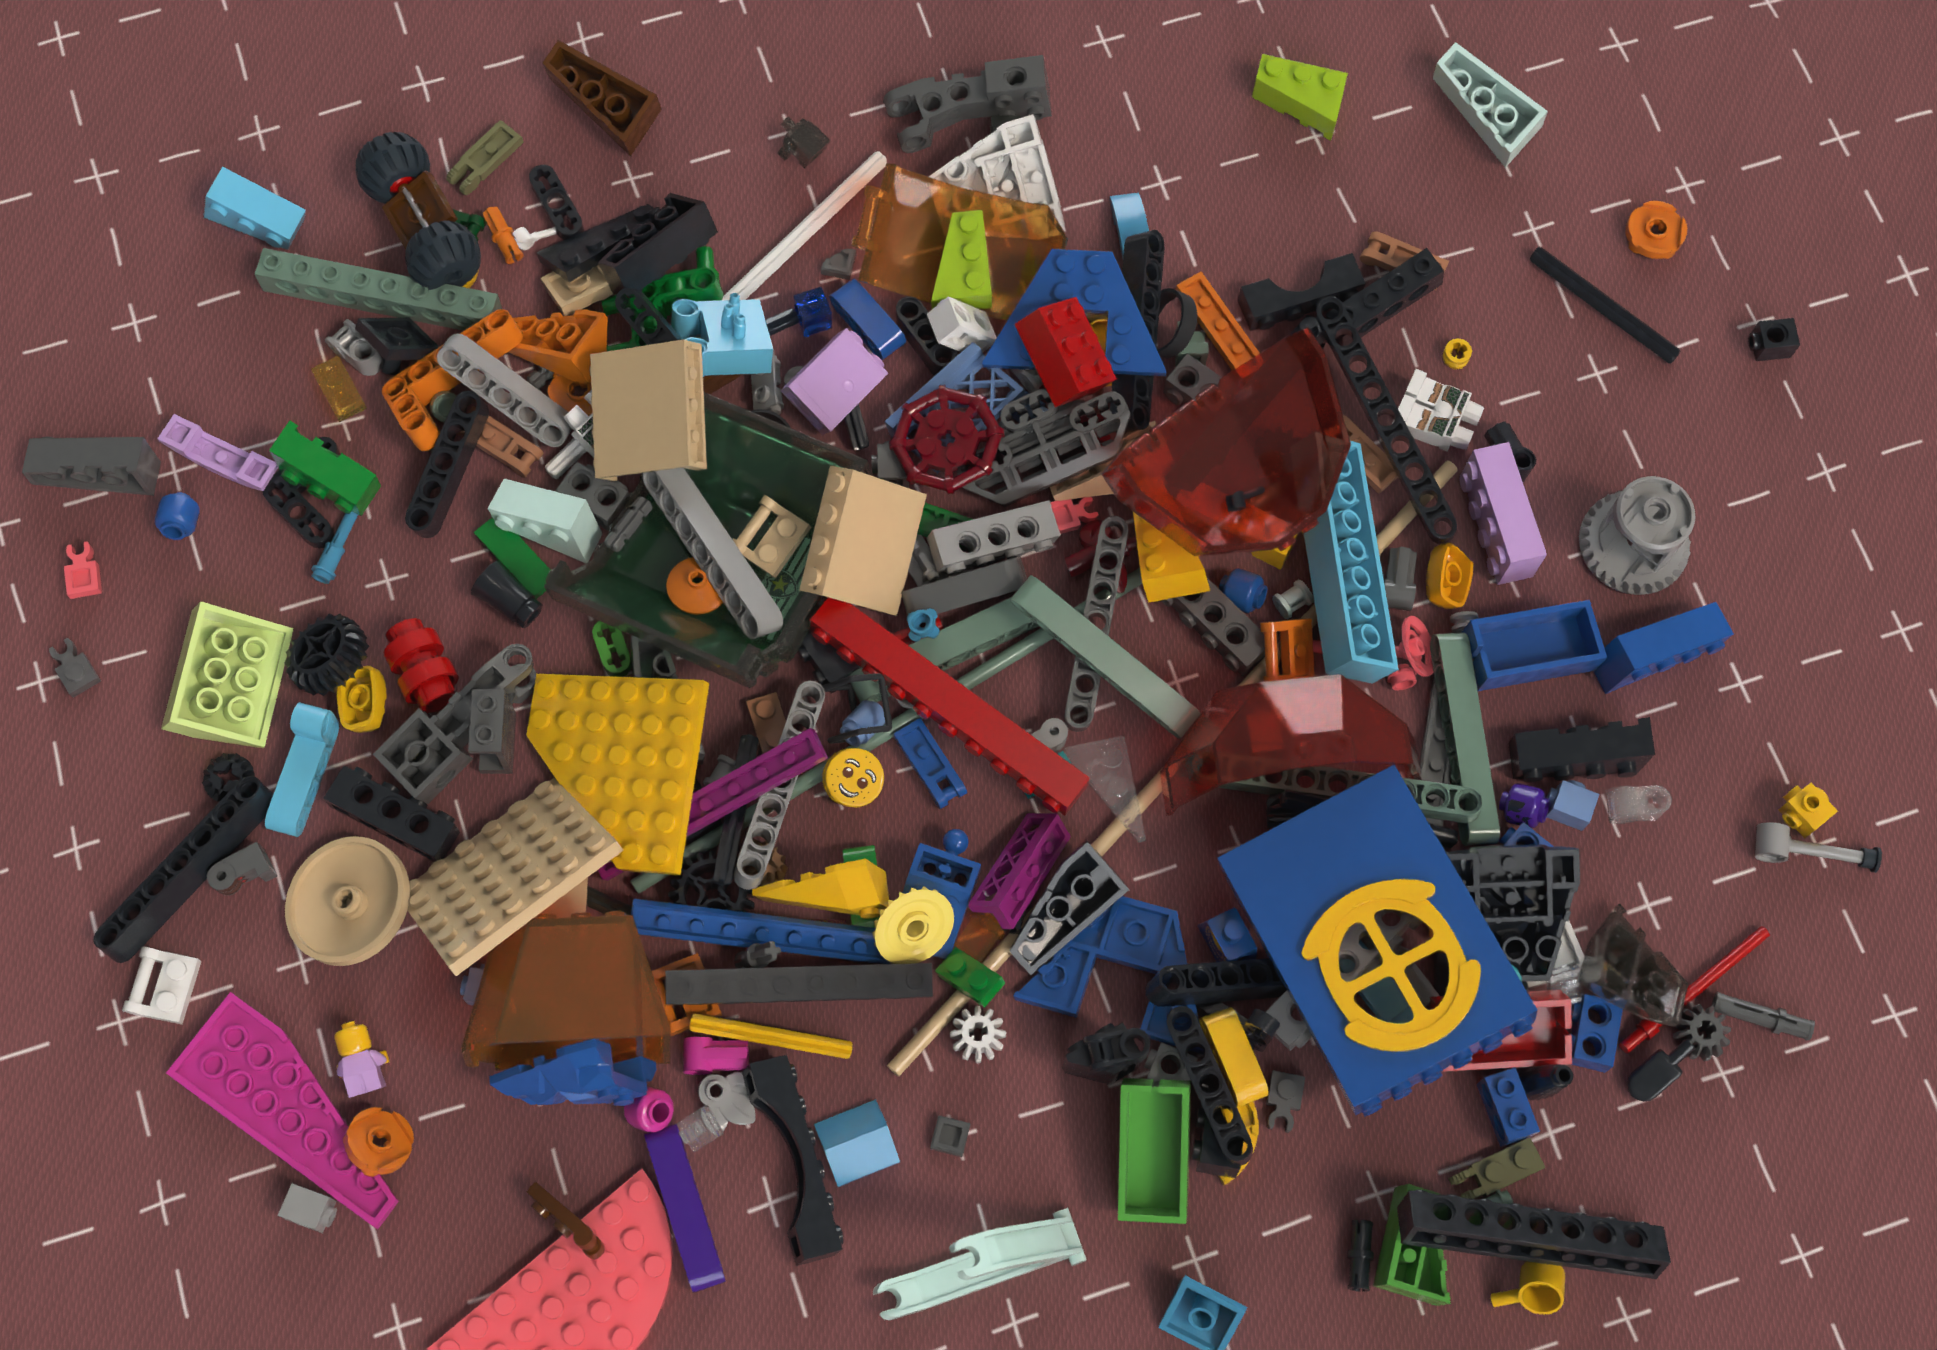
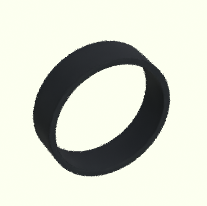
M1171 288L1161 290L1159 315L1163 308L1177 297L1181 303L1182 313L1179 327L1171 341L1160 349L1156 346L1159 355L1164 358L1174 357L1185 349L1194 334L1197 324V307L1192 297Z

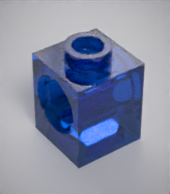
M822 286L793 295L794 309L797 311L798 323L804 337L833 328L832 311Z

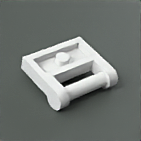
M141 947L139 957L142 959L129 1000L124 1002L122 1011L182 1025L202 961L198 958L159 951L150 947ZM154 963H163L150 1006L143 1005L142 1001Z

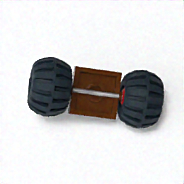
M402 132L384 133L382 136L378 135L372 141H368L359 151L356 158L355 173L362 190L369 197L385 204L382 209L406 250L405 262L411 278L422 287H428L429 290L436 289L445 284L460 287L467 284L468 281L472 280L480 267L481 252L475 236L466 227L455 222L458 218L434 176L430 173V161L425 148L415 138Z

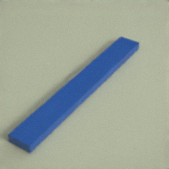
M633 899L629 929L631 934L746 948L755 943L764 944L774 941L775 946L781 948V952L891 964L879 953L874 945L875 939L872 932L876 928Z

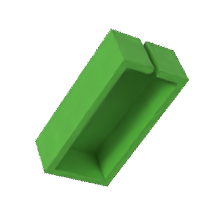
M1123 1078L1120 1100L1118 1221L1186 1224L1188 1216L1191 1081L1160 1079L1159 1086H1154V1079Z

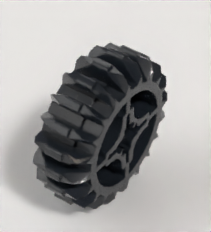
M329 613L325 619L318 617L314 624L308 623L307 628L303 632L298 631L299 637L291 641L293 647L286 651L288 658L284 663L287 666L286 673L299 689H303L313 696L318 693L324 696L328 691L335 693L338 686L346 687V681L350 678H355L354 673L356 670L363 668L361 661L368 657L365 653L369 648L366 642L367 636L354 620L341 614L334 616Z
M714 850L709 851V859L705 860L702 853L698 852L696 854L698 862L695 864L691 859L687 858L685 864L688 869H681V875H678L681 879L674 878L670 881L671 886L676 889L668 892L669 899L677 900L673 902L674 904L687 905L686 896L691 885L700 894L696 902L698 907L746 912L744 909L751 910L755 908V903L749 899L755 897L752 894V889L747 890L739 887V896L736 903H734L725 893L729 885L722 886L714 883L713 878L704 879L700 877L701 874L714 871L716 864ZM711 889L713 892V889H717L719 897L714 899L712 896V900H709L706 891Z

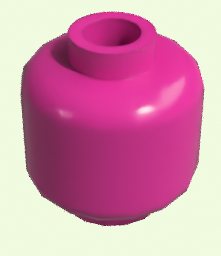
M647 1086L648 1091L645 1096L634 1098V1103L624 1106V1116L627 1122L634 1128L654 1133L668 1126L673 1117L674 1105L670 1095L665 1091Z

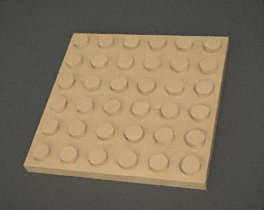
M553 778L550 781L539 784L535 788L534 793L526 799L512 804L508 812L499 819L492 820L484 825L481 832L472 839L461 842L455 848V851L445 859L434 862L428 871L418 879L410 880V899L407 911L451 971L457 976L621 853L623 849L616 839Z

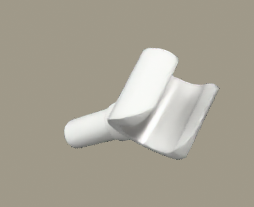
M520 227L513 232L515 240L522 250L530 249L535 241L557 234L555 227L531 234L525 227Z

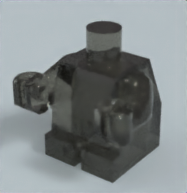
M788 116L780 124L787 133L783 139V147L778 151V155L786 161L793 154L805 169L825 151L831 140L812 122L802 118L796 124Z

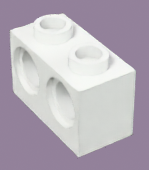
M949 296L940 301L935 308L927 313L937 342L949 348L962 352L974 342L981 348L983 353L996 340V335L986 312Z

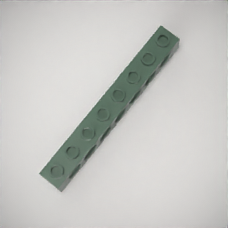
M263 248L255 271V276L262 290L266 292L397 318L410 317L413 321L463 331L492 312L502 309L498 294L450 284L429 290L428 287H422L409 276Z

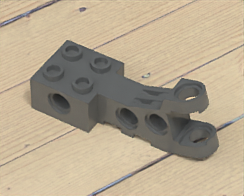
M1043 55L985 62V70L981 71V76L964 78V74L960 73L952 74V80L935 82L934 77L922 78L889 91L883 98L887 113L891 117L905 116L918 110L920 112L922 120H919V124L904 129L900 134L897 133L900 147L906 153H913L930 147L935 132L962 120L990 117L991 115H1018L1022 118L1034 114L1035 120L1052 116L1050 86ZM938 108V109L935 110V111H931V112L929 111V110H931V109Z
M511 644L482 666L471 677L472 680L460 692H456L448 700L449 703L437 715L432 716L418 709L373 754L415 799L429 804L473 760L463 748L469 742L472 689H505L511 704H521L533 694L536 671L533 668V657L529 648L522 644ZM514 655H522L525 657L526 662L525 664H516L510 667L508 660ZM528 675L530 676V682L526 686H516Z

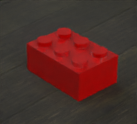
M1077 297L1038 308L1014 324L1055 407L1092 395L1117 380L1112 366L1107 360L1098 342V337L1094 333Z

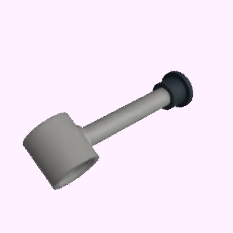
M1771 822L1757 825L1755 858L1760 861L1770 863L1786 862L1789 858V852L1858 863L1859 867L1869 868L1874 873L1880 868L1882 861L1880 847H1874L1873 849L1861 848L1859 851L1793 840L1790 836V827L1787 825Z

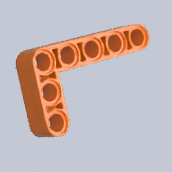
M504 309L492 312L460 333L470 338L496 359L518 346L523 340V332L510 313ZM442 346L389 379L382 388V395L400 426L414 445L421 451L434 448L440 434L425 406L430 403L433 396L438 392L449 391L461 383L439 365L437 354Z

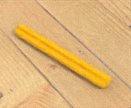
M692 1014L689 1029L693 1032L845 1059L850 1058L853 1047L852 1042L701 1014Z

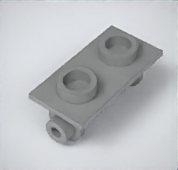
M774 349L771 373L751 374L753 410L764 409L779 415L781 414V409L784 408L781 389L776 387V385L781 384V362L774 355Z
M917 534L908 569L917 586H923L947 578V574H943V572L937 573L928 544L922 535Z

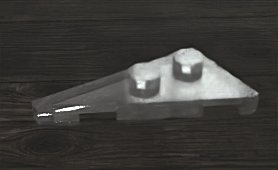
M1124 735L1064 747L1065 754L1070 762L1090 777V786L1137 842L1146 841Z

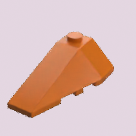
M580 309L575 310L573 315L563 316L560 312L552 313L550 318L538 319L535 315L513 318L523 332V340L508 353L565 378L590 384V354L607 352L608 317L605 313Z

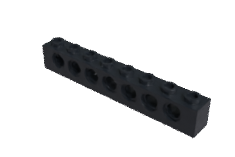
M932 963L666 971L667 1006L933 997Z
M1409 1190L1397 1207L1401 1244L1657 1279L1671 1263L1664 1226L1650 1225L1647 1222H1629L1618 1220L1614 1217L1601 1218L1587 1216L1584 1213L1559 1212L1551 1208L1524 1207L1516 1203H1496L1488 1199L1461 1198L1454 1194H1433L1425 1190Z

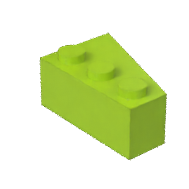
M1262 54L1252 97L1281 114L1286 112L1299 119V124L1305 127L1311 126L1324 133L1323 137L1331 141L1348 73Z
M982 210L952 213L931 300L932 309L948 296L977 309L992 308V291Z

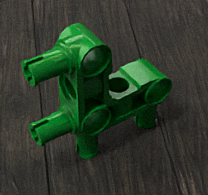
M703 246L696 249L697 269L666 274L643 288L642 292L665 319L671 315L672 304L677 300L721 301L724 294L720 286L719 273L714 268V253L711 247ZM616 296L602 300L606 316L620 313L615 304ZM636 297L627 298L628 304L626 307L635 308L639 314L646 311V308L645 310H638L634 305L633 301ZM652 316L647 317L643 324L648 334H652L657 329V321ZM632 328V338H630V341L607 345V352L645 346L646 343Z

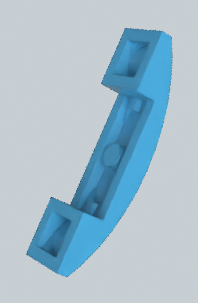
M1139 193L1110 196L1114 225L1117 227L1122 259L1126 238L1130 235L1149 231Z

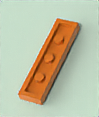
M1202 271L1177 284L1175 290L1189 295L1194 300L1197 307V322L1240 383L1253 377L1266 361Z

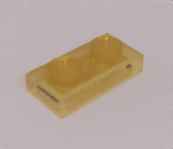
M339 356L311 368L339 422L367 409Z

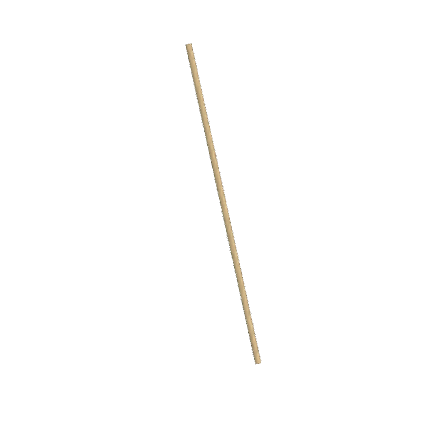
M1446 461L1433 474L1440 489L1458 471L1455 464L1450 461ZM1430 494L1423 495L1419 499L1420 503L1425 507L1434 496ZM1410 500L1376 536L1379 556L1416 517L1417 513ZM1315 603L1300 618H1311L1312 628L1318 623ZM1281 641L1277 643L1278 665L1282 662ZM1265 657L1091 844L1101 856L1108 851L1262 684L1263 676H1266ZM1034 907L1024 917L1022 927L1024 926ZM1009 933L982 964L996 972L1012 955L1009 949L1018 934ZM956 990L890 1061L887 1067L899 1077L971 998Z

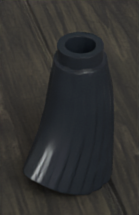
M1561 1064L1535 1066L1518 1073L1528 1100H1541L1549 1096L1553 1097L1573 1081L1572 1070L1568 1066Z

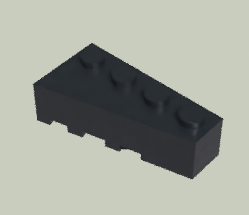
M1650 717L1640 718L1637 725L1625 727L1622 726V721L1608 722L1607 726L1600 727L1597 730H1591V727H1588V725L1575 726L1565 731L1566 734H1560L1558 728L1515 733L1509 741L1513 779L1523 778L1524 782L1541 781L1543 777H1555L1557 781H1566L1580 775H1586L1587 779L1603 778L1606 774H1618V777L1621 778L1633 777L1655 755Z

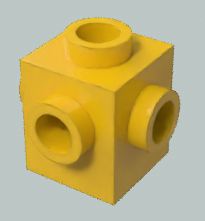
M1809 783L1803 789L1798 785L1783 797L1787 803L1778 809L1785 823L1792 829H1796L1804 839L1838 812L1829 802L1827 794L1812 783Z

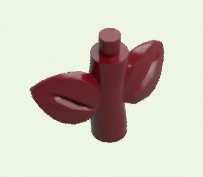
M1093 520L1085 524L1079 536V541L1084 549L1065 557L1072 578L1090 569L1092 571L1098 534L1103 521ZM1107 527L1105 534L1110 539L1113 537V531L1111 527ZM1136 536L1127 539L1123 558L1130 556L1129 551L1137 549ZM1104 556L1099 560L1100 566L1103 569L1111 570L1116 567V562L1112 557ZM1124 561L1122 563L1117 593H1124L1127 586V569Z

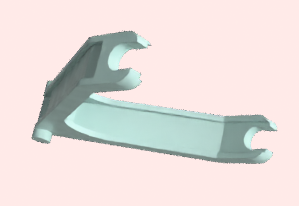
M1066 1208L1053 1213L1054 1219L995 1228L961 1238L950 1245V1253L961 1249H968L971 1252L881 1282L875 1286L873 1295L884 1291L892 1292L896 1297L897 1304L894 1309L881 1312L880 1316L885 1320H893L1068 1258L1071 1266L1086 1261L1087 1259L1069 1209Z

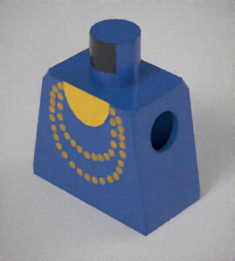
M1235 907L1197 925L1216 962L1237 961L1242 957V960L1256 959L1257 946Z

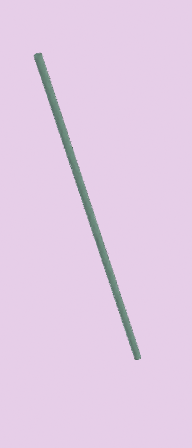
M1287 476L1266 489L1263 494L1255 496L1245 503L1261 511L1294 491L1296 484L1290 476ZM1204 527L1189 538L1195 550H1198L1225 532L1216 528ZM1140 567L1127 575L1125 592L1117 593L1116 600L1143 584ZM1103 589L1094 596L1099 600H1106L1110 597V592ZM1086 600L1074 607L1082 615ZM1040 628L956 681L971 690L1049 642L1053 637ZM910 708L892 719V729L890 731L875 733L867 743L860 744L858 747L850 745L846 748H860L870 752L893 738L895 732L919 718H924L918 715L913 708ZM827 760L797 778L790 801L822 781L823 768ZM757 803L746 809L742 830L750 826ZM764 808L762 811L765 815H768L774 809ZM723 824L685 846L682 867L686 865L685 860L687 858L693 861L697 858L696 854L698 852H701L703 855L720 844ZM643 872L630 880L636 892L640 894L670 874Z

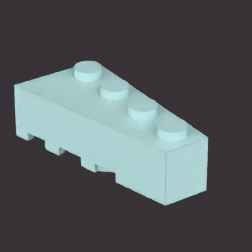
M1456 42L1436 64L1433 76L1435 82L1506 168L1543 126L1548 111Z

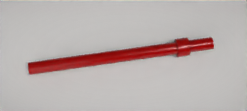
M1763 926L1759 927L1652 1017H1645L1636 1025V1030L1619 1043L1620 1048L1628 1054L1645 1039H1652L1660 1032L1659 1028L1765 941L1770 936L1769 931Z

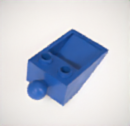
M951 829L944 835L943 846L946 851L919 843L902 892L904 894L909 893L911 887L916 890H921L923 887L929 890L936 889L950 902L954 912L953 929L943 947L933 955L943 960L954 948L981 871L980 863L958 856V854L963 853L967 849L969 844L967 834L960 829ZM933 865L936 868V872L933 875H929L927 872H924V867ZM958 875L964 876L967 880L962 886L954 882L955 877Z

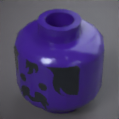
M1516 783L1510 788L1509 792L1504 791L1502 793L1499 809L1504 811V817L1508 823L1520 826L1524 822L1533 829L1539 823L1545 822L1549 811L1550 799L1545 798V793L1540 788Z

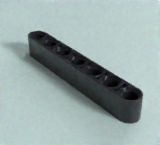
M1150 230L1130 235L1126 238L1122 274L1156 347L1165 242L1159 231ZM1115 374L1117 380L1112 382L1111 391L1122 395L1131 413L1125 433L1146 429L1150 422L1154 376ZM1110 402L1112 414L1118 412L1117 406L1119 405H1115L1114 402Z
M247 776L241 779L97 929L93 937L95 946L117 963H124L130 960L205 882L209 869L214 864L228 857L266 817L273 793L255 776Z

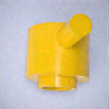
M1526 1261L1520 1270L1519 1288L1492 1293V1305L1499 1307L1520 1302L1525 1309L1532 1313L1552 1314L1558 1311L1564 1303L1565 1271L1562 1266Z

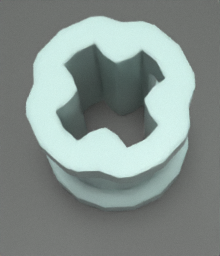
M1299 579L1294 582L1292 588L1281 595L1277 593L1272 598L1276 609L1285 619L1291 618L1292 613L1305 604L1311 605L1314 602L1309 588Z

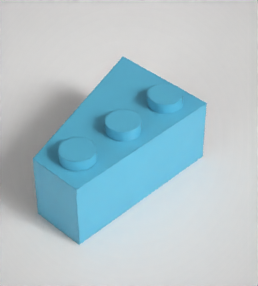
M222 167L206 195L204 218L266 241L273 247H282L288 250L304 222L306 210Z

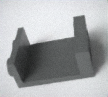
M472 689L468 752L480 753L479 771L481 774H513L516 712L505 689Z

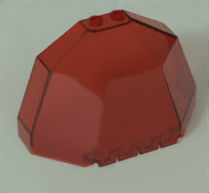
M1308 327L1288 335L1220 378L1218 388L1214 384L1208 386L1195 396L1196 401L1191 399L1172 413L1173 418L1168 416L1149 430L1150 435L1145 433L1121 451L1101 473L1121 503L1193 556L1265 551L1276 548L1282 551L1296 541L1294 536L1300 531L1306 533L1319 524L1317 518L1327 511L1351 446L1324 350ZM1259 486L1265 488L1263 494L1245 500L1246 509L1228 512L1226 503L1228 495H1232L1239 490L1243 492L1249 491Z
M1341 674L1258 682L1217 690L1160 771L1166 816L1173 815L1178 807L1221 785L1297 768L1354 762L1404 765L1406 778L1422 780L1415 738L1404 721Z

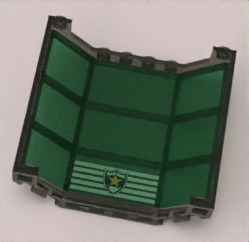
M704 392L707 469H684L732 540L733 538L737 540L761 506L759 502L764 495L770 497L811 526V529L776 579L747 560L780 609L783 616L782 628L779 631L759 638L750 639L744 634L724 603L714 611L706 614H689L673 605L666 589L668 575L678 563L693 556L646 488L643 481V473H641L640 482L634 492L627 496L624 509L619 517L612 521L609 533L615 532L614 527L628 509H633L632 504L637 497L641 496L647 499L652 505V510L646 517L641 518L643 520L629 540H624L625 545L619 552H614L606 546L605 542L600 543L594 551L593 560L573 571L570 570L565 561L560 560L556 568H553L548 573L544 587L552 600L747 688H752L756 685V678L761 675L766 678L778 670L779 665L777 663L780 661L788 663L794 658L810 630V619L828 598L800 591L799 589L830 466L852 469L871 476L872 472L866 459ZM772 512L748 544L747 547L754 551L778 516ZM695 578L692 582L700 583L703 579Z

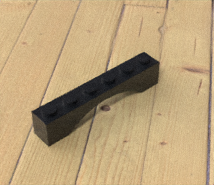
M787 1055L749 1063L742 1071L750 1103L765 1114L776 1126L785 1140L794 1161L797 1178V1201L787 1236L795 1265L799 1266L835 1256L843 1250L841 1246L844 1242L843 1233L840 1226L835 1225L832 1214L834 1211L833 1198L829 1192H826L824 1186V1166L821 1160L816 1158L814 1151L816 1145L815 1135L812 1128L808 1127L804 1116L806 1115V1103L803 1096L798 1095L795 1084L797 1083L795 1066L789 1063Z

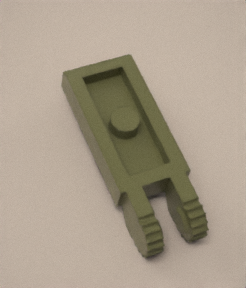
M502 120L499 121L460 157V161L448 172L446 180L451 185H454L465 176L467 170L472 172L459 188V191L467 196L478 187L480 181H484L524 143L523 138Z
M1529 1137L1470 1165L1469 1169L1448 1179L1451 1185H1458L1466 1181L1467 1178L1474 1176L1479 1188L1469 1190L1461 1194L1460 1197L1475 1199L1482 1195L1486 1197L1496 1192V1190L1505 1188L1546 1167Z

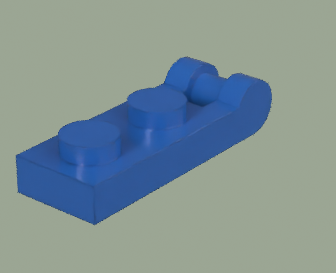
M921 718L893 734V738L939 809L947 806L948 801L956 796L960 798L968 793L965 785ZM946 778L950 786L941 790L937 783Z

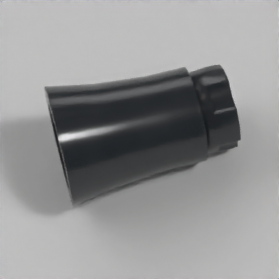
M500 561L493 562L481 573L470 592L472 596L489 604L522 628H527L542 611L543 604L536 600L535 595L522 586Z

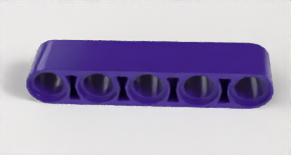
M677 1123L667 1126L661 1131L644 1134L692 1292L695 1293L726 1282Z

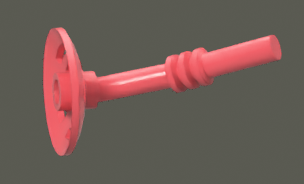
M1409 616L1404 619L1402 624V642H1400L1399 646H1395L1397 658L1408 660L1420 676L1428 677L1434 673L1430 652L1431 637L1423 622L1416 616ZM1313 640V653H1322L1321 641ZM1422 655H1425V664L1421 661Z

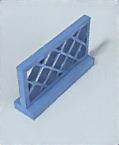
M972 342L905 403L909 404L938 389L939 385H946L947 388L954 390L969 389L970 394H974L975 388H991L990 399H987L986 403L990 406V410L997 420L1001 416V411L1005 405L1021 398L1026 393L1024 388L1000 368H987L991 372V380L974 381L975 374L983 367L982 361L985 356L981 348ZM995 387H1009L1013 390L1007 398L995 399ZM948 401L949 409L969 407L967 405ZM938 402L919 413L926 417L930 411L941 409L940 403ZM901 407L885 420L888 432L892 438L903 411ZM981 418L973 419L977 431L987 429ZM913 420L908 434L919 427ZM946 434V439H940L943 447H947L948 443H954L955 439H951V434ZM916 449L911 450L917 457H919L922 460L920 454ZM932 469L937 474L940 472L938 470Z

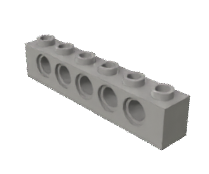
M1384 909L1374 915L1378 927L1393 952L1403 942L1404 939L1401 936L1409 928L1415 930L1422 923L1415 916L1399 910ZM1387 913H1395L1401 920L1395 926H1387L1382 922V917ZM1356 923L1347 930L1340 946L1339 961L1350 959L1355 963V968L1352 972H1340L1342 979L1346 982L1353 981L1381 965V962L1378 961L1381 955L1376 947L1366 950L1359 945V941L1363 937L1369 936L1361 923ZM1286 991L1266 1013L1273 1016L1280 1023V1027L1274 1036L1291 1051L1295 1046L1299 1049L1303 1047L1312 1036L1304 1021H1297L1292 1018L1291 1013L1296 1006Z

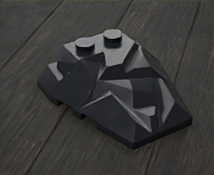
M1543 844L1481 846L1471 847L1469 850L1447 852L1446 854L1510 964L1514 965L1520 972L1522 982L1550 981L1562 943V932L1571 914V903L1580 885L1579 848L1548 847Z

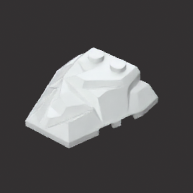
M1034 114L1003 123L996 128L997 130L975 143L973 147L962 155L957 156L927 177L944 236H947L952 213L974 210L983 211L985 237L1037 240L1066 231L1058 193Z

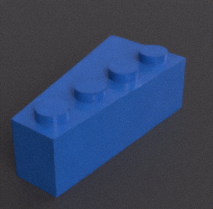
M1713 602L1617 636L1604 647L1607 659L1593 672L1603 691L1607 694L1657 672H1664L1681 662L1684 664L1699 658L1705 652L1708 655L1714 654L1726 647L1724 642L1734 633L1717 602Z

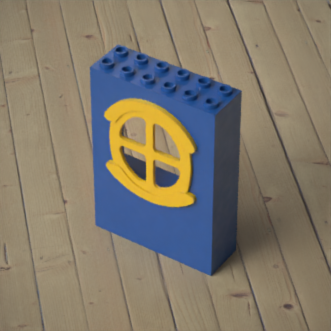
M1395 764L1218 857L1224 877L1355 1116L1363 1113L1364 1117L1369 1116L1382 1108L1381 1103L1390 1097L1397 1101L1412 1093L1411 1088L1413 1085L1423 1081L1424 1085L1430 1084L1442 1077L1441 1072L1447 1067L1453 1065L1454 1069H1458L1473 1060L1471 1056L1482 1049L1484 1053L1491 1052L1503 1044L1502 1040L1504 1037L1513 1033L1516 1038L1533 1029L1532 1024L1535 1022L1538 1011ZM1384 909L1406 912L1424 922L1433 931V937L1402 955H1396L1391 950L1378 927L1374 915ZM1361 923L1381 955L1383 963L1381 966L1355 980L1346 982L1342 979L1339 970L1340 946L1347 930L1352 925ZM1441 950L1446 954L1449 964L1448 987L1441 1003L1436 1008L1427 1010L1408 980L1405 968L1431 953ZM1386 977H1391L1398 985L1414 1017L1410 1022L1404 1024L1379 1020L1361 1009L1354 1001V996L1357 992Z

